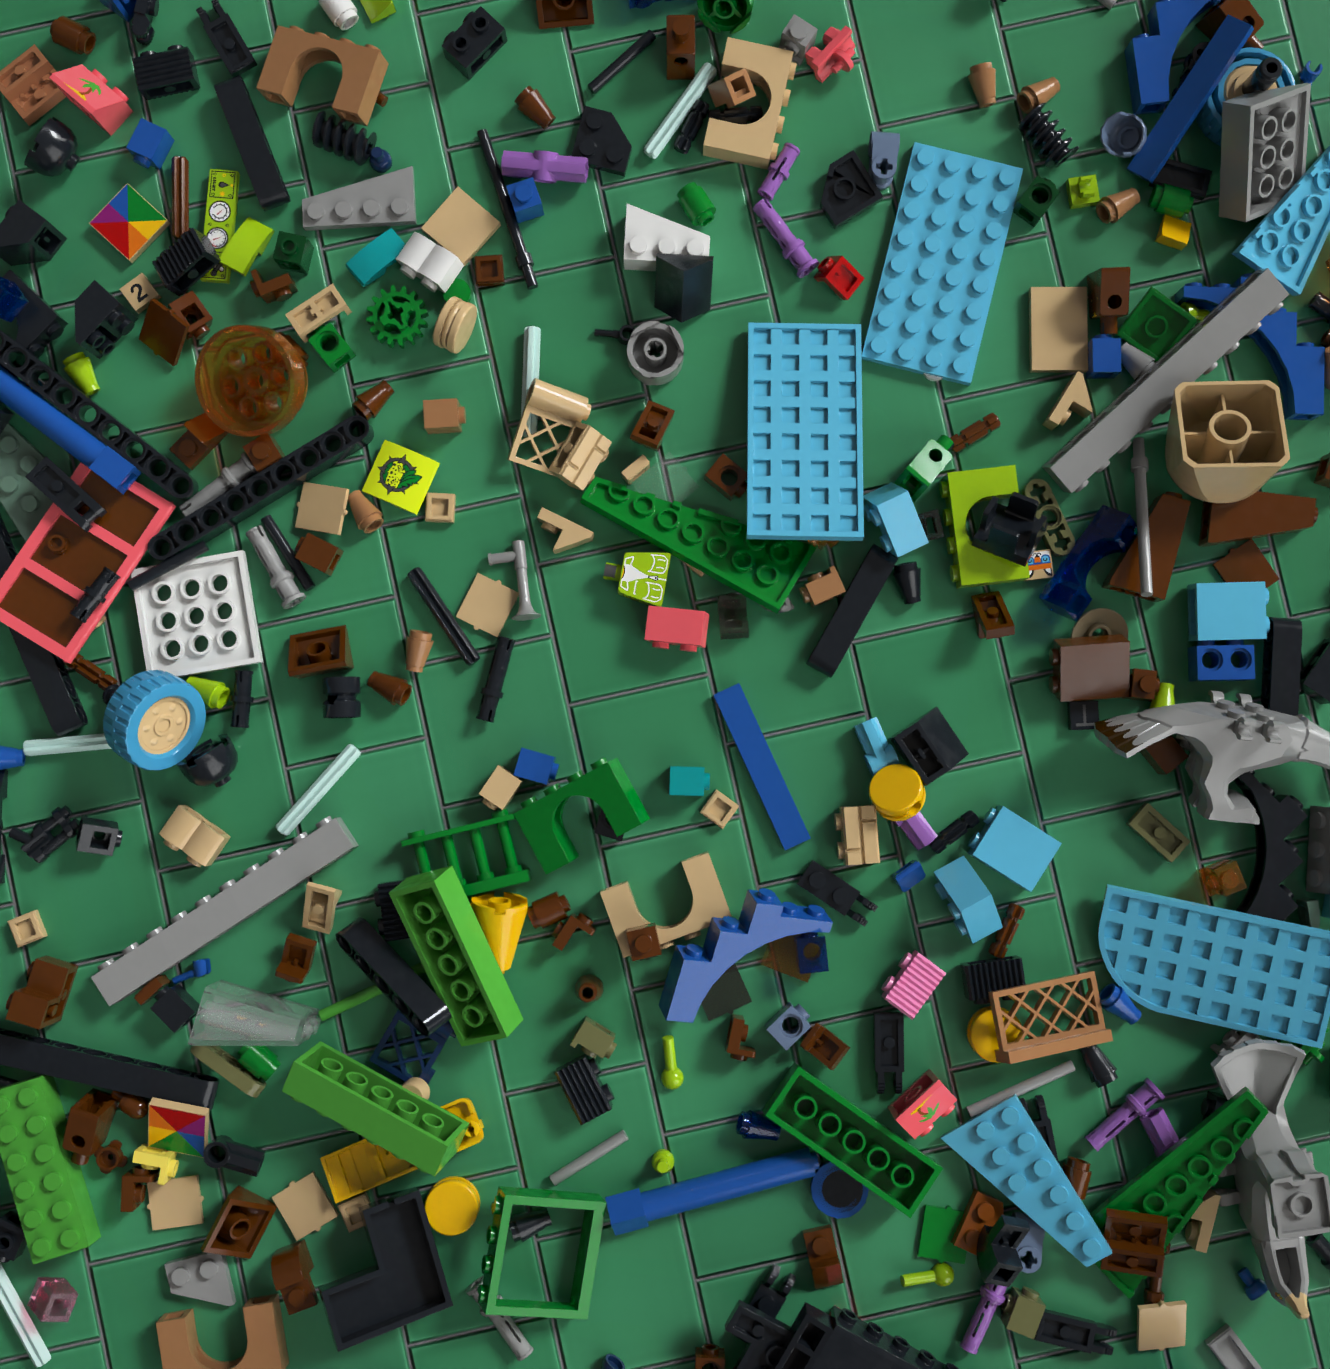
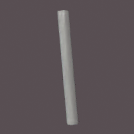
M1069 1060L967 1106L966 1109L972 1118L1013 1094H1016L1018 1097L1074 1072L1076 1069L1072 1061Z

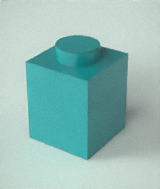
M670 766L669 795L704 796V790H710V773H704L705 767Z

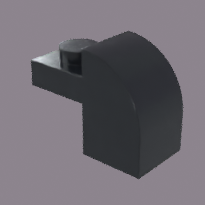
M1001 1215L993 1227L983 1226L979 1234L976 1254L978 1267L984 1283L1010 1287L1019 1275L1023 1266L1016 1248L1030 1230L1027 1220Z

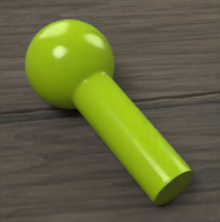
M666 1035L662 1037L665 1069L661 1074V1082L666 1088L674 1090L682 1085L684 1076L676 1064L674 1037Z
M945 1262L937 1263L932 1270L903 1274L900 1276V1281L903 1287L931 1282L945 1287L953 1282L954 1270Z

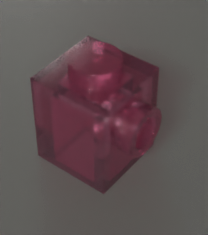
M38 1277L27 1305L41 1322H68L79 1294L65 1278Z

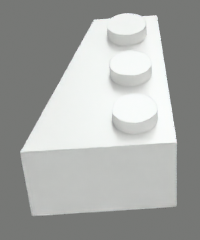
M627 204L623 258L624 270L656 271V253L709 256V235Z

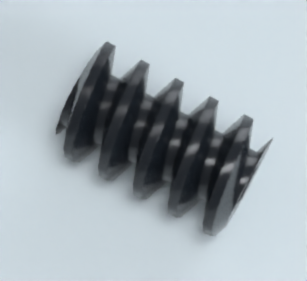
M1045 102L1030 111L1024 117L1018 129L1020 132L1027 131L1025 135L1027 141L1034 140L1031 146L1034 150L1041 148L1038 156L1040 159L1047 158L1045 166L1050 168L1065 162L1077 152L1079 147L1068 148L1073 139L1069 137L1062 140L1061 137L1066 129L1055 130L1059 120L1048 121L1053 112L1049 110L1042 113L1041 110L1046 105Z
M320 111L315 119L312 131L314 146L317 148L323 147L327 152L333 151L339 157L344 155L346 160H354L357 165L366 163L372 149L375 147L377 141L376 133L372 132L369 138H366V128H362L357 134L356 124L352 123L347 130L345 119H341L338 125H336L335 115H331L326 121V112Z

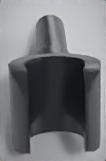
M624 325L620 330L595 329L594 335L618 339L621 344L627 345L629 339L624 338L622 332H633L634 328L631 325Z

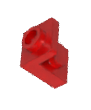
M842 255L828 256L823 259L817 267L818 272L814 276L817 282L824 281L842 300H848L865 279Z

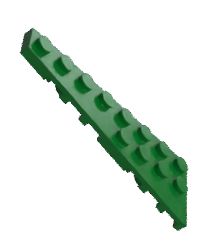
M599 477L593 479L580 500V503L664 551L671 553V555L776 614L779 613L818 546L813 542L807 544L797 540L747 539V525L738 523L737 519L699 508V511L682 506V503L678 501H673L672 503L655 498V494L635 492L626 489L627 486Z
M1246 1086L1090 1213L1102 1235L1106 1208L1167 1216L1168 1227L1164 1244L1165 1253L1167 1251L1166 1247L1176 1233L1179 1234L1201 1205L1204 1195L1211 1186H1215L1218 1182V1176L1228 1163H1232L1236 1157L1235 1153L1246 1138L1249 1139L1268 1114L1265 1105ZM1101 1260L1094 1263L1099 1269ZM1100 1269L1129 1299L1134 1295V1290L1143 1278H1147V1276Z

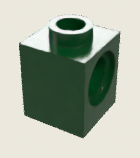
M1037 175L1016 203L1013 212L1035 227L1055 201L1060 191L1056 189V185L1051 180ZM1032 195L1040 196L1043 199V203H1036L1032 199Z
M279 231L273 259L281 269L308 274L314 247L305 236Z

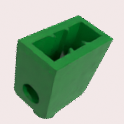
M941 435L937 441L930 439L894 484L908 490L912 502H915L953 458L950 451L954 447V442L945 435Z

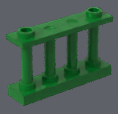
M508 809L491 813L492 819L425 835L424 830L407 833L408 839L401 841L402 847L413 844L419 873L422 874L431 871L424 841L441 837L447 866H453L466 896L527 882L532 879L529 868L522 870L521 865L517 863L508 820L516 818L514 813H508ZM492 824L497 825L507 866L504 869L505 874L494 876L493 871L490 872L480 827ZM469 831L479 875L476 876L477 881L466 883L465 878L462 879L452 834Z

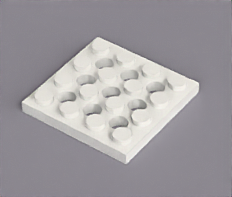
M240 550L194 558L134 590L146 671L162 670L177 677H184L264 663L245 551ZM154 566L134 569V571L131 574V578L145 572L146 570ZM218 576H225L227 579V587L222 591H216L214 588V580ZM190 581H197L199 584V591L194 596H189L186 593V585ZM167 585L171 589V596L168 600L161 601L158 597V591L162 586ZM228 603L232 608V613L229 618L221 619L218 615V609L222 604ZM200 608L204 613V618L200 623L193 624L190 614L194 609ZM168 613H172L176 618L175 625L170 629H166L162 624L163 617ZM233 631L237 638L236 643L231 647H226L223 644V636L226 632ZM200 636H205L208 640V647L203 652H198L195 648V641ZM172 641H177L180 645V652L175 657H170L167 653V646Z

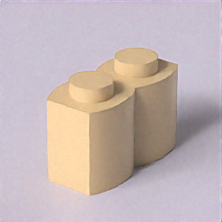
M178 805L159 833L164 838L163 843L175 851L181 849L188 855L186 859L197 867L212 865L231 838L225 831L209 822L187 805Z

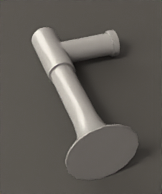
M513 541V551L488 553L490 566L514 562L519 593V609L517 614L512 617V620L525 621L541 617V614L534 611L530 601L525 541Z

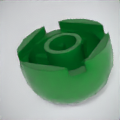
M697 0V12L703 24L713 32L721 33L722 30L730 31L729 34H733L742 30L750 21L754 0Z

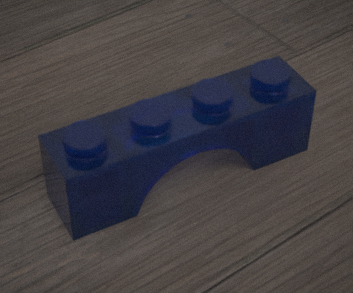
M1102 505L1097 514L1093 516L1086 530L1077 539L1075 546L1060 564L1059 569L1039 596L1052 612L1075 622L1078 621L1092 600L1086 589V579L1090 569L1098 560L1109 554L1125 552L1137 535V524L1130 514Z

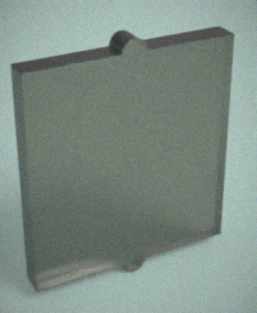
M736 964L729 967L713 984L701 1003L709 1021L726 1013L732 1014L734 1009L752 1002Z

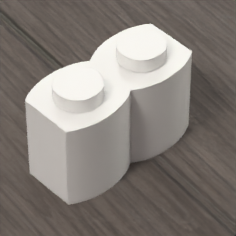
M417 232L412 234L396 257V260L401 265L399 270L413 280L415 277H418L422 280V285L434 293L436 290L446 293L464 267L456 255Z

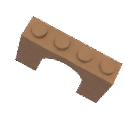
M278 25L256 89L267 101L293 107L305 73L312 66L320 62L334 61L342 65V79L332 105L333 110L341 119L368 126L389 65L381 50L370 44H366L365 47L356 45L346 38H340V40L332 39L321 32L308 33L297 26L287 28Z
M279 1294L250 1298L243 1306L247 1349L242 1357L233 1361L215 1360L203 1351L197 1337L193 1308L164 1313L156 1322L163 1369H286L289 1364Z

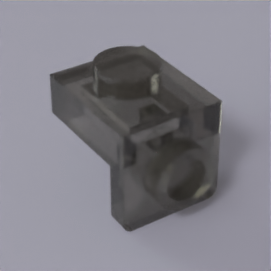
M736 593L718 596L720 640L749 638L746 596Z

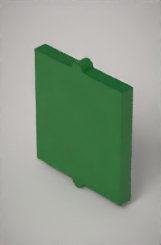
M925 1204L917 1256L937 1259L939 1263L949 1261L965 1264L967 1251L953 1245L951 1242L964 1211L952 1209L949 1205L943 1208Z

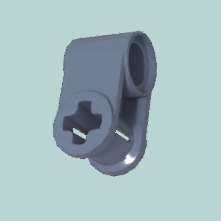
M871 131L868 173L879 190L888 188L896 173L900 133Z
M1013 1212L1011 1217L1027 1220L1030 1227L1029 1232L1016 1248L1019 1258L1026 1256V1251L1031 1254L1030 1257H1025L1024 1262L1020 1259L1023 1266L1021 1271L1024 1273H1034L1040 1268L1042 1263L1045 1230L1026 1213Z

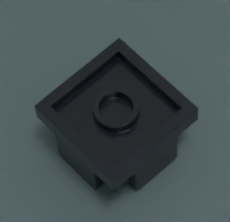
M1013 492L1011 494L1008 507L999 504V498L993 496L983 512L980 527L973 537L972 546L1025 567L1047 530V516L1041 515L1040 519H1037L1036 513L1039 502L1019 493Z

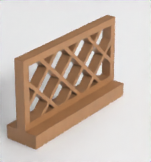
M1087 971L988 992L999 1049L995 1050L997 1062L1013 1064L1113 1041L1111 1029L1105 1028L1095 971ZM1087 979L1088 991L1083 998L1074 990L1080 980ZM1055 985H1059L1065 990L1059 1003L1049 996ZM1031 990L1040 995L1034 1008L1023 1002ZM1071 995L1081 1002L1074 1015L1064 1008ZM1008 996L1015 1001L1008 1014L1001 1010L999 997ZM1045 1001L1056 1008L1049 1021L1039 1014ZM1020 1006L1030 1013L1024 1026L1013 1019ZM1086 1007L1093 1011L1095 1024L1086 1025L1080 1020ZM1061 1012L1071 1019L1066 1030L1063 1031L1054 1025ZM1036 1018L1046 1025L1040 1036H1035L1029 1031ZM1011 1023L1020 1032L1014 1042L1007 1043L1005 1031Z

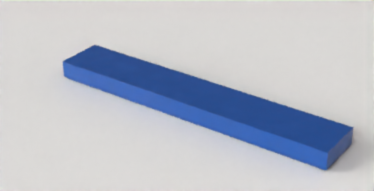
M1231 15L1226 16L1148 135L1141 151L1134 156L1127 167L1129 172L1153 183L1254 30L1252 25Z
M738 683L714 694L716 703L784 850L811 839L740 684Z

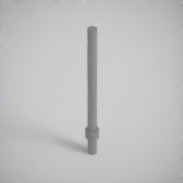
M1137 437L1132 440L1133 458L1131 459V472L1134 473L1140 590L1141 596L1150 597L1153 595L1146 482V472L1149 470L1148 458L1145 457L1144 438Z

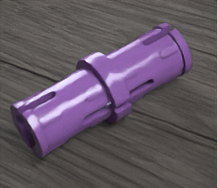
M788 142L784 144L776 161L769 165V173L757 190L761 197L767 198L769 201L773 200L782 182L788 179L790 175L789 170L800 154L798 147Z

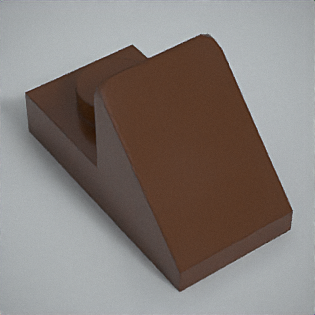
M649 400L630 439L637 444L659 452L663 437L673 419L675 410Z
M209 410L185 422L183 425L188 430L169 450L189 469L193 470L228 435L231 429Z
M999 591L971 596L979 638H986L987 640L1015 635V625Z
M831 1225L802 1230L815 1289L843 1283L841 1264L837 1255Z

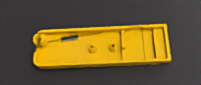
M460 1098L441 1106V1108L470 1123L457 1152L474 1146L483 1140L484 1125L482 1120H479L474 1105L469 1098ZM366 1138L320 1158L335 1203L352 1198L418 1169L406 1160L396 1158L391 1152L381 1146L369 1143Z

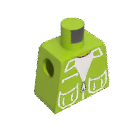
M626 552L623 565L606 562L603 579L619 582L618 594L648 606L662 607L671 553Z

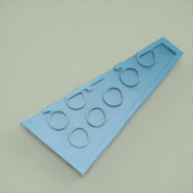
M1330 146L1232 253V255L1255 271L1268 268L1292 296L1301 295L1330 232Z
M1016 1094L941 1136V1139L1084 1266L1089 1267L1113 1253Z

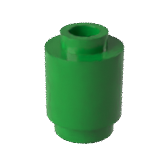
M692 182L680 189L677 194L679 198L678 203L692 225L703 227L712 222L716 208L703 188Z
M1166 183L1162 185L1156 184L1151 192L1148 207L1154 208V211L1182 218L1184 213L1189 214L1194 197L1190 196L1191 191Z
M258 1039L254 1043L248 1040L237 1053L241 1056L238 1063L257 1079L261 1077L267 1081L281 1065V1062L276 1059L278 1056Z

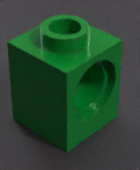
M331 323L316 328L311 334L312 337L308 339L334 373L356 356ZM328 341H337L336 347L333 350H324L325 344Z

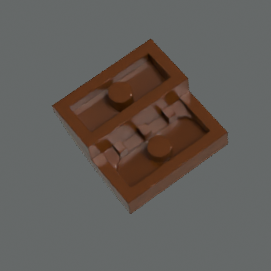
M1106 1208L1103 1236L1113 1253L1101 1259L1100 1269L1161 1278L1165 1258L1164 1244L1168 1227L1167 1216Z

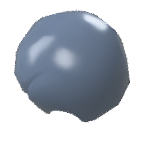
M1122 111L1108 117L1100 129V141L1108 153L1116 157L1127 158L1136 155L1141 151L1147 139V128L1142 119L1134 114Z

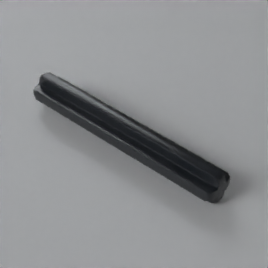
M416 567L407 574L408 578L464 662L469 666L476 663L480 659L479 654L422 569Z

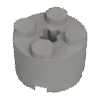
M649 321L639 325L631 334L627 344V359L631 372L643 384L649 386L662 385L673 380L681 371L684 359V344L678 331L674 327L659 321ZM655 349L657 353H660V356L655 357L651 355V350Z

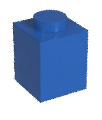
M141 118L126 148L133 155L135 163L147 169L152 166L160 170L175 140L166 129Z
M533 177L506 186L518 224L544 215L542 202Z
M1109 334L1096 335L1088 342V371L1086 372V379H1114L1121 373V338H1112Z
M521 748L513 775L549 785L550 780L555 781L559 764L555 763L556 757Z

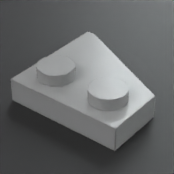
M202 1252L168 1261L164 1265L172 1294L226 1306H232L237 1302L226 1255Z

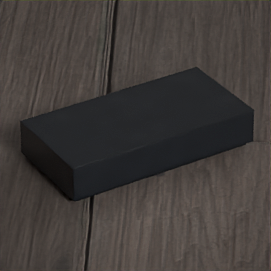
M1168 159L1153 183L1149 182V186L1154 187L1156 184L1162 185L1166 183L1191 191V197L1202 201L1206 197L1212 171Z

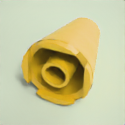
M494 892L479 893L471 898L470 905L501 972L504 974L506 970L511 968L528 910V899L522 895L504 892V897H494Z

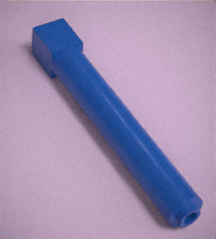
M0 365V401L124 495L140 476L141 472Z
M805 1147L645 1192H640L639 1188L605 1197L610 1223L615 1236L649 1227L648 1222L814 1177L816 1176L815 1170L820 1169L816 1152H810L809 1148Z

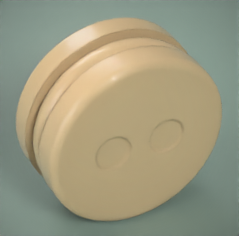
M456 296L451 297L445 303L437 318L433 331V343L440 348L447 349L451 353H459L467 344L474 329L477 307Z

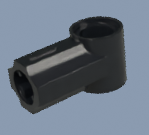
M220 1135L215 1137L203 1151L204 1162L212 1168L224 1167L257 1177L266 1151L235 1142L226 1135ZM213 1146L223 1147L226 1153L225 1157L216 1156Z

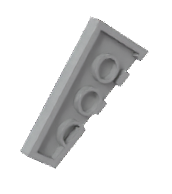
M413 166L302 199L303 228L305 231L417 225Z

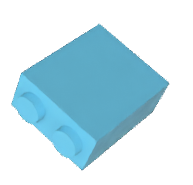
M1265 581L1195 583L1187 585L1189 641L1267 639V633L1270 630V620L1266 616L1269 591L1265 586Z
M997 805L995 809L992 807L983 819V822L986 824L981 832H975L968 843L970 847L968 854L1022 889L1032 892L1062 843L1006 807Z

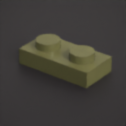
M1144 803L1126 823L1170 863L1191 842L1149 803Z

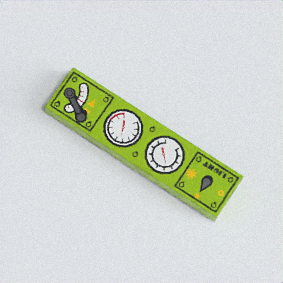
M210 169L204 235L210 239L212 246L220 257L235 234L240 173L231 170ZM219 262L200 280L202 282L230 284L231 269Z

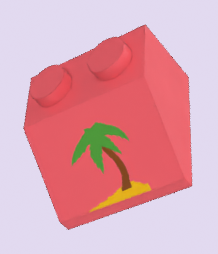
M81 64L52 73L49 77L69 101L110 136L116 132L133 112L126 103L129 98L116 86L113 89L109 88L106 85L108 80L96 69H93L91 72Z
M928 1069L887 1108L895 1120L916 1139L919 1135L921 1137L927 1135L934 1127L932 1123L940 1116L945 1117L955 1108L954 1103L957 1099L937 1076Z

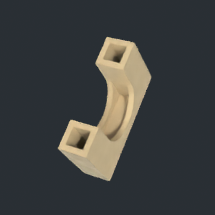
M730 37L727 38L721 66V76L727 77L746 68L751 83L760 87L766 94L769 101V109L761 119L750 124H736L709 118L703 144V156L768 170L770 160L775 161L779 144L774 143L776 133H782L785 120L784 116H780L782 106H788L791 90L786 89L788 80H794L797 63L792 62L794 51Z
M708 851L681 861L692 891V905L688 914L678 923L670 926L656 925L661 949L674 945L673 940L684 936L685 940H689L701 935L700 930L709 927L712 917H732ZM627 880L601 890L600 894L623 958L630 956L632 960L626 930L650 924V922L639 912Z

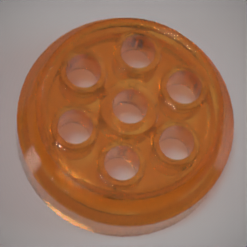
M234 325L215 333L203 346L196 363L195 386L202 408L218 427L237 436L253 437L275 433L286 427L294 419L307 395L308 376L300 354L281 334L264 326ZM267 347H268L269 350H270V357H269V359H268L267 356H266V349H267ZM242 353H243L244 356H245V363H244V364L242 363V360H241ZM285 369H286L287 372H288V380H287V381H286V379H285V377H284V371H285ZM260 375H262V377H263V385H262V386L260 385V382H259V377H260ZM235 381L238 383V391L235 389ZM278 396L280 397L282 402L281 408H279L277 404ZM253 402L256 404V413H254L252 408Z

